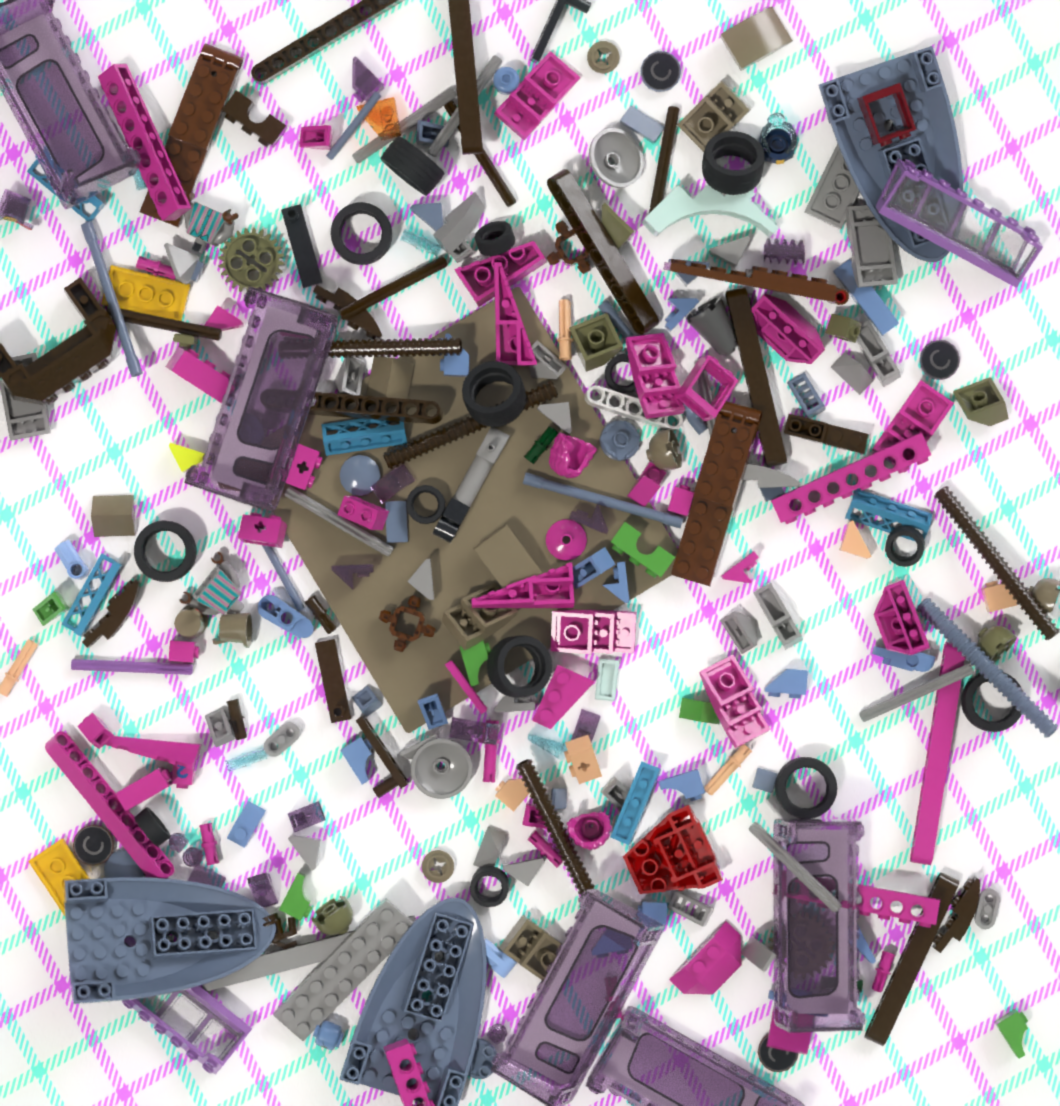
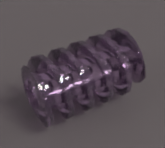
M767 238L763 246V264L766 258L769 259L770 264H773L776 258L778 264H781L782 259H785L786 265H789L790 260L793 259L794 264L797 265L799 259H801L804 265L805 245L803 240L800 239L796 245L795 240L791 239L788 245L786 239H783L780 244L778 238H775L773 244H771L770 238Z

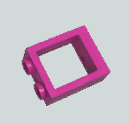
M707 355L698 359L675 397L703 421H709L716 418L739 380L734 377L730 370L721 366L715 357ZM703 369L722 384L711 404L692 389Z
M160 767L115 794L124 810L127 811L173 785L171 784L172 774L168 769Z

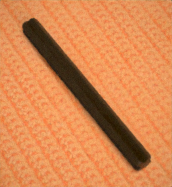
M452 100L447 102L444 108L451 117L457 106ZM483 149L482 154H474L507 207L513 206L516 203V199L485 150Z
M669 106L667 110L649 213L664 199L680 109L675 106Z
M441 256L345 306L338 313L342 320H346L447 267L448 263L444 256Z
M108 308L106 311L109 314L110 318L113 320L110 309ZM121 309L126 323L216 341L222 338V330L219 328Z

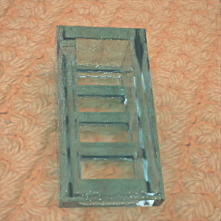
M528 734L527 739L564 761V751H567L565 743Z

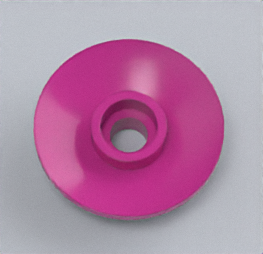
M560 520L554 523L546 534V546L549 552L560 560H573L580 556L586 547L587 538L584 529L580 524L572 520ZM564 536L570 538L568 544L563 543L562 538Z

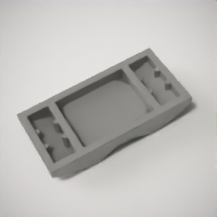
M867 205L847 207V235L851 244L852 270L857 287L898 284L892 239L878 223Z
M30 353L11 358L16 365L22 363L26 367L37 360L36 353ZM0 381L10 441L50 434L47 404L39 405L14 400Z

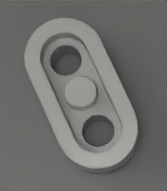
M286 723L265 740V753L271 757L282 754L299 739V727L294 723ZM288 729L294 731L292 737L287 736L286 731ZM273 742L278 744L277 750L271 749Z
M987 888L979 894L974 921L979 928L984 930L992 928L997 918L1000 895L994 889ZM987 895L992 896L991 902H986L985 898ZM983 915L988 916V920L986 922L981 921V917Z

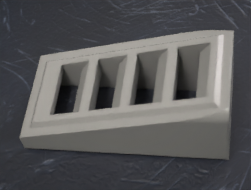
M675 890L667 906L669 910L702 927L707 925L714 911L713 907L678 890ZM682 897L683 900L679 908H676L675 906L679 898ZM687 901L691 902L687 911L684 912L683 909ZM697 905L698 908L694 916L690 915L694 906ZM702 909H705L706 911L702 919H699L698 917Z

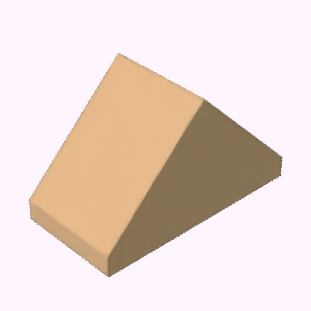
M854 521L848 522L839 550L861 558H871L872 556Z

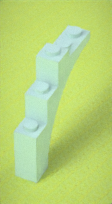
M709 184L693 199L685 187L681 188L677 185L641 222L655 237L669 226L683 219L708 214L726 215L743 220L758 228L769 238L779 229L776 226L777 222L772 217H767L762 212L763 209L758 203L751 201L755 195L754 189L741 195L726 194L723 196L721 192L714 190Z

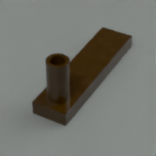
M332 639L315 643L331 723L350 720L352 718L336 641Z
M363 715L357 719L356 723L391 774L390 777L372 788L376 796L381 798L397 786L400 789L407 786L410 782L366 716Z

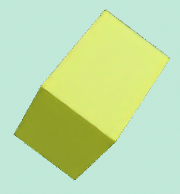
M171 442L169 443V448L183 473L210 460L211 456Z

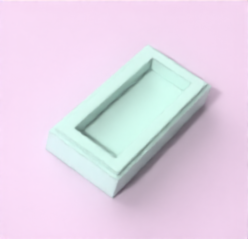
M599 659L595 690L596 700L615 701L619 669L618 660Z

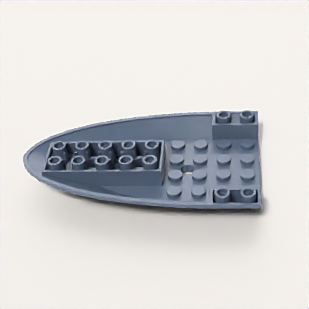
M933 46L818 84L833 133L847 168L878 223L895 243L913 257L926 262L942 260L948 255V250L878 213L875 207L898 158L913 162L916 165L915 168L920 171L925 169L934 175L933 178L938 181L940 178L944 179L955 190L957 188L963 190L961 154L955 121ZM900 83L916 130L910 132V137L901 140L899 136L892 138L893 143L882 147L880 143L873 145L857 98ZM893 94L868 103L880 137L904 129ZM886 120L893 122L894 127L892 131L885 129L884 123ZM900 168L898 170L899 172H897L898 174L893 184L890 187L891 189L893 188V186L895 185V183L897 182L898 178L902 173ZM905 176L890 202L913 213L915 208L912 206V201H914V198L919 201L927 183L922 180L917 182ZM932 186L918 217L947 232L961 202ZM962 215L953 232V236L955 238H957L959 234Z
M146 877L65 881L64 908L70 990L73 1004L146 998L210 983L244 968L259 958L270 946L275 936V924L263 926L266 921L262 918L270 916L263 907L241 894L217 886L177 879ZM209 931H214L217 934L218 938L212 940L211 937L207 935V933ZM166 935H175L177 941L170 942L169 939L166 938ZM132 937L135 939L136 944L133 947H128L125 945L124 939Z
M457 897L439 901L420 915L400 938L369 993L357 1022L339 1080L399 1095L383 1047L406 1038L409 1044H414L417 1055L414 1058L416 1063L420 1062L424 1074L420 1076L422 1082L426 1081L430 1093H427L429 1101L433 1100L435 1106H458L470 1070L480 1030L487 971L486 945L482 925L477 913L468 902ZM442 951V959L436 961L434 958L435 953ZM429 990L431 993L429 999L422 1000L423 992ZM411 1029L418 1031V1036L414 1040L408 1039L407 1036ZM402 1060L400 1067H406L409 1064V1060ZM414 1078L409 1079V1080L407 1081L406 1085H407V1086H412V1085H414L415 1082H416V1079H414ZM417 1097L414 1099L416 1101L422 1102L421 1097Z

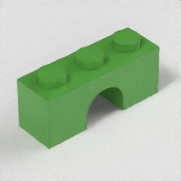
M624 522L610 542L613 544L612 549L621 555L623 552L629 555L630 558L628 560L636 566L642 564L647 568L645 572L653 578H656V576L661 578L675 557L659 545L649 555L640 553L636 547V542L642 533Z

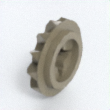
M599 41L588 50L587 61L589 67L596 73L606 74L612 72L618 66L620 59L619 51L612 43ZM598 51L603 55L609 54L607 57L608 65L604 61L597 62L600 58Z
M442 850L431 851L422 861V872L431 882H445L454 872V861L447 852ZM434 858L439 863L446 862V864H444V866L441 867L442 875L440 874V872H438L437 869L430 871V869L435 865Z

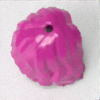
M559 432L550 449L549 465L558 475L566 478H575L589 465V461L593 458L597 448L579 438Z
M604 812L581 814L571 818L566 823L568 826L567 830L571 838L574 839V843L588 850H595L603 846L609 839L610 832L612 831L609 815H606Z

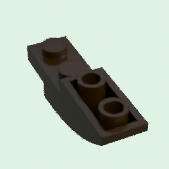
M317 284L313 290V293L316 294L315 299L324 304L327 301L334 304L333 309L337 311L357 301L339 287L335 294ZM366 309L346 319L348 321L347 326L356 331L361 328L366 331L365 335L373 340L383 338L377 323Z
M788 414L784 434L860 454H865L869 434L793 414Z
M130 580L123 587L125 591L119 596L115 594L108 601L110 605L106 609L111 615L106 614L98 621L100 625L95 630L91 628L83 635L85 639L82 643L87 648L93 646L103 635L107 640H111L122 628L136 604L141 587L139 580L134 582Z
M975 876L972 879L969 878L964 883L963 892L960 896L957 894L950 903L952 905L950 909L956 915L954 917L951 915L944 924L946 928L942 933L938 932L933 940L934 944L932 947L939 953L944 950L953 937L960 942L973 920L980 894V879Z

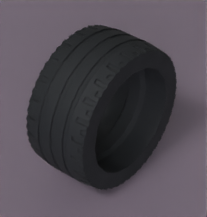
M726 131L715 135L708 141L703 153L702 173L706 183L714 190L728 195H741L751 191L759 184L763 174L765 162L763 147L758 140L746 133ZM723 156H736L743 158L751 166L743 170H730L722 167L715 160Z
M397 136L380 158L396 175L425 196L432 192L445 174L433 160L401 136Z
M365 202L352 203L341 209L335 216L330 231L331 241L336 252L347 262L356 265H368L380 260L389 250L393 235L392 227L386 214L377 206ZM357 214H367L375 218L382 230L378 246L365 254L349 250L344 245L341 237L345 222L351 216Z
M501 361L485 362L472 369L467 374V377H465L462 385L463 400L469 414L480 424L487 427L507 425L517 419L524 410L523 408L526 404L525 387L520 375L511 365ZM506 382L513 386L510 397L500 405L484 407L475 402L477 394L487 384Z
M162 520L147 525L139 533L134 544V558L138 568L144 575L155 581L172 582L184 577L192 569L196 560L197 547L192 534L183 525L173 521ZM161 531H170L177 534L185 546V557L182 563L171 571H159L153 568L148 563L145 555L148 540L154 534Z
M518 635L501 640L491 649L486 670L489 681H491L496 690L509 697L521 698L532 696L544 689L550 680L553 663L550 652H548V649L541 641L530 636ZM516 646L527 649L533 657L535 664L534 675L531 681L522 687L512 684L506 677L504 670L505 657L508 651Z
M978 673L967 682L962 692L961 706L965 717L975 727L988 732H1000L1012 727L1021 717V711H1017L1016 706H1012L1009 714L998 721H987L976 713L973 706L975 691L980 685L989 681V679L984 678V674ZM1007 674L1008 679L1011 678L1012 682L1017 684V687H1021L1015 678Z
M798 757L790 760L780 769L776 777L775 794L779 804L786 812L797 818L812 819L823 815L831 808L837 796V780L833 771L828 765L816 758ZM801 768L815 769L824 777L826 783V793L822 801L810 808H801L794 805L786 792V782L789 776Z

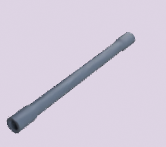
M85 222L81 224V229L89 246L116 326L131 377L140 376L143 374V371L135 354L98 244L93 223Z
M608 299L598 306L603 314H608L612 324L624 339L635 336L620 318L618 312ZM683 403L685 407L683 414L698 435L702 434L708 429L707 425Z
M527 472L523 480L524 485L546 489L679 529L684 518L679 515L657 511L551 481Z

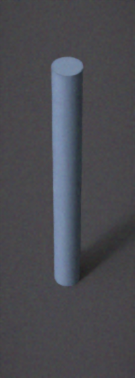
M375 91L327 153L326 156L330 160L335 158L382 97L378 92Z
M262 545L298 611L304 609L303 602L273 548Z

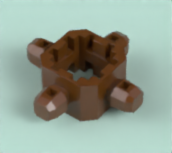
M563 220L555 224L556 231L561 236L556 238L555 249L557 252L553 251L546 257L548 263L555 265L562 259L566 266L572 267L578 264L577 268L583 275L591 271L589 262L585 261L589 257L586 251L569 260L560 245L563 241L576 235L574 230L568 231L569 227Z
M412 595L407 603L409 607L401 606L395 609L394 615L386 610L380 612L379 619L385 623L390 622L389 630L391 634L398 637L394 643V650L403 652L407 645L405 643L406 640L413 642L419 639L421 633L426 637L434 636L436 629L428 624L425 626L423 613L416 611L421 603L419 597ZM401 611L420 617L414 636L395 631Z

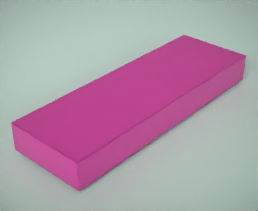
M451 660L446 663L447 669L481 715L486 712L488 708L455 663Z

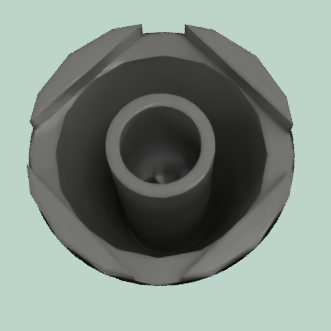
M721 297L718 299L714 298L699 306L695 315L693 312L687 315V322L719 355L724 354L728 356L736 350L734 347L737 345Z

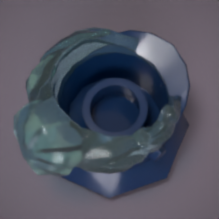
M775 112L768 116V123L762 127L758 142L763 147L765 161L780 165L793 158L797 136L792 124L786 122L785 116L782 113Z

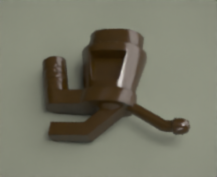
M277 912L262 918L266 921L263 926L266 927L272 924L276 926L272 944L283 949L298 945L297 940L286 944L280 941L297 934L296 918L292 916L287 917L289 927L287 932L283 931L282 919L278 916Z

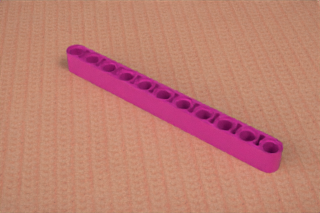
M945 642L939 676L964 666L965 657L961 655L962 652L957 651V647L954 648L952 646L953 643ZM962 679L938 689L936 692L910 854L911 863L931 866L933 861Z

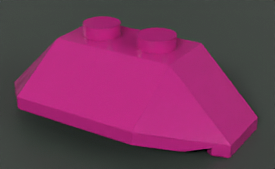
M764 294L751 308L757 334L784 360L812 364L825 351L817 329L787 301Z
M901 580L885 586L873 615L886 650L913 655L929 649L928 640L905 581Z
M725 921L669 980L683 994L713 995L742 965L741 935Z

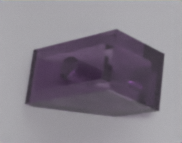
M354 56L352 58V89L355 92L353 96L360 103L363 101L367 103L375 91L380 93L385 87Z

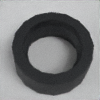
M506 221L488 223L479 228L474 237L479 252L484 256H496L505 253L513 247L516 240L511 225Z
M620 354L613 357L605 368L607 385L613 391L622 394L635 391L634 381L630 385L620 386L612 378V370L616 364L620 362L629 363L628 354Z
M422 485L410 492L407 497L406 508L413 520L420 524H430L441 518L445 511V500L441 492L435 487ZM424 492L434 495L438 502L436 512L428 517L420 516L414 509L415 498Z
M905 525L893 529L888 535L885 544V552L889 560L902 567L912 566L919 562L925 548L924 537L919 530ZM899 536L913 538L917 544L915 554L908 557L900 556L893 549L894 540Z
M146 807L134 817L143 833L157 847L171 837L165 825L150 808Z
M484 866L478 869L472 876L470 894L480 906L496 907L507 898L510 886L509 878L498 867ZM491 876L498 879L502 886L501 892L495 897H487L481 894L477 885L482 877Z

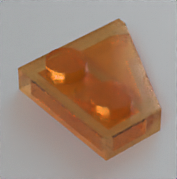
M395 98L379 100L364 120L382 141L402 136ZM365 104L356 106L358 112H360Z

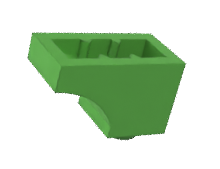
M484 641L467 650L459 647L471 686L479 684V669L483 662L488 660V655L491 652L489 643L484 644Z
M298 872L279 910L301 921L303 917L307 918L313 907L309 906L311 900L306 897L304 892L306 875Z
M1013 1009L994 1021L1015 1056L1020 1059L1026 1055L1022 1046V1038L1024 1032L1029 1029L1026 1025L1029 1021L1022 1011L1019 1013L1016 1009Z

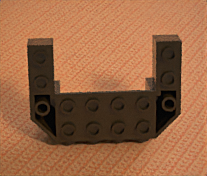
M81 277L66 286L64 293L84 320L83 329L26 367L22 363L16 365L0 342V381L14 400L39 405L47 403L50 405L58 399L57 395L63 391L65 393L70 392L76 387L75 383L80 380L82 382L88 380L93 376V371L96 369L102 370L110 364L108 361L112 357L116 326L105 308L101 307Z

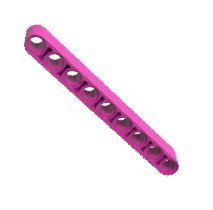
M63 731L57 732L45 743V750L145 875L148 878L168 879L175 870L171 861L143 833L136 823L134 815L129 810H124L113 789L71 737Z

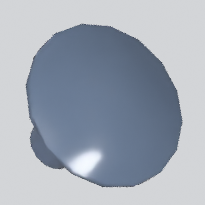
M352 456L341 467L340 481L349 493L358 496L367 495L377 488L380 481V470L376 462L368 456Z
M126 850L112 853L104 866L105 878L144 876V872Z
M477 1039L468 1076L474 1079H484L491 1076L496 1070L498 1055L495 1047L490 1042L484 1039Z

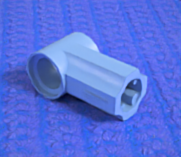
M69 539L54 548L71 578L82 580L87 577L89 573L88 566L83 562ZM76 565L82 567V572L78 576L73 572Z
M485 938L486 961L498 975L505 978L518 962L503 953L496 945Z

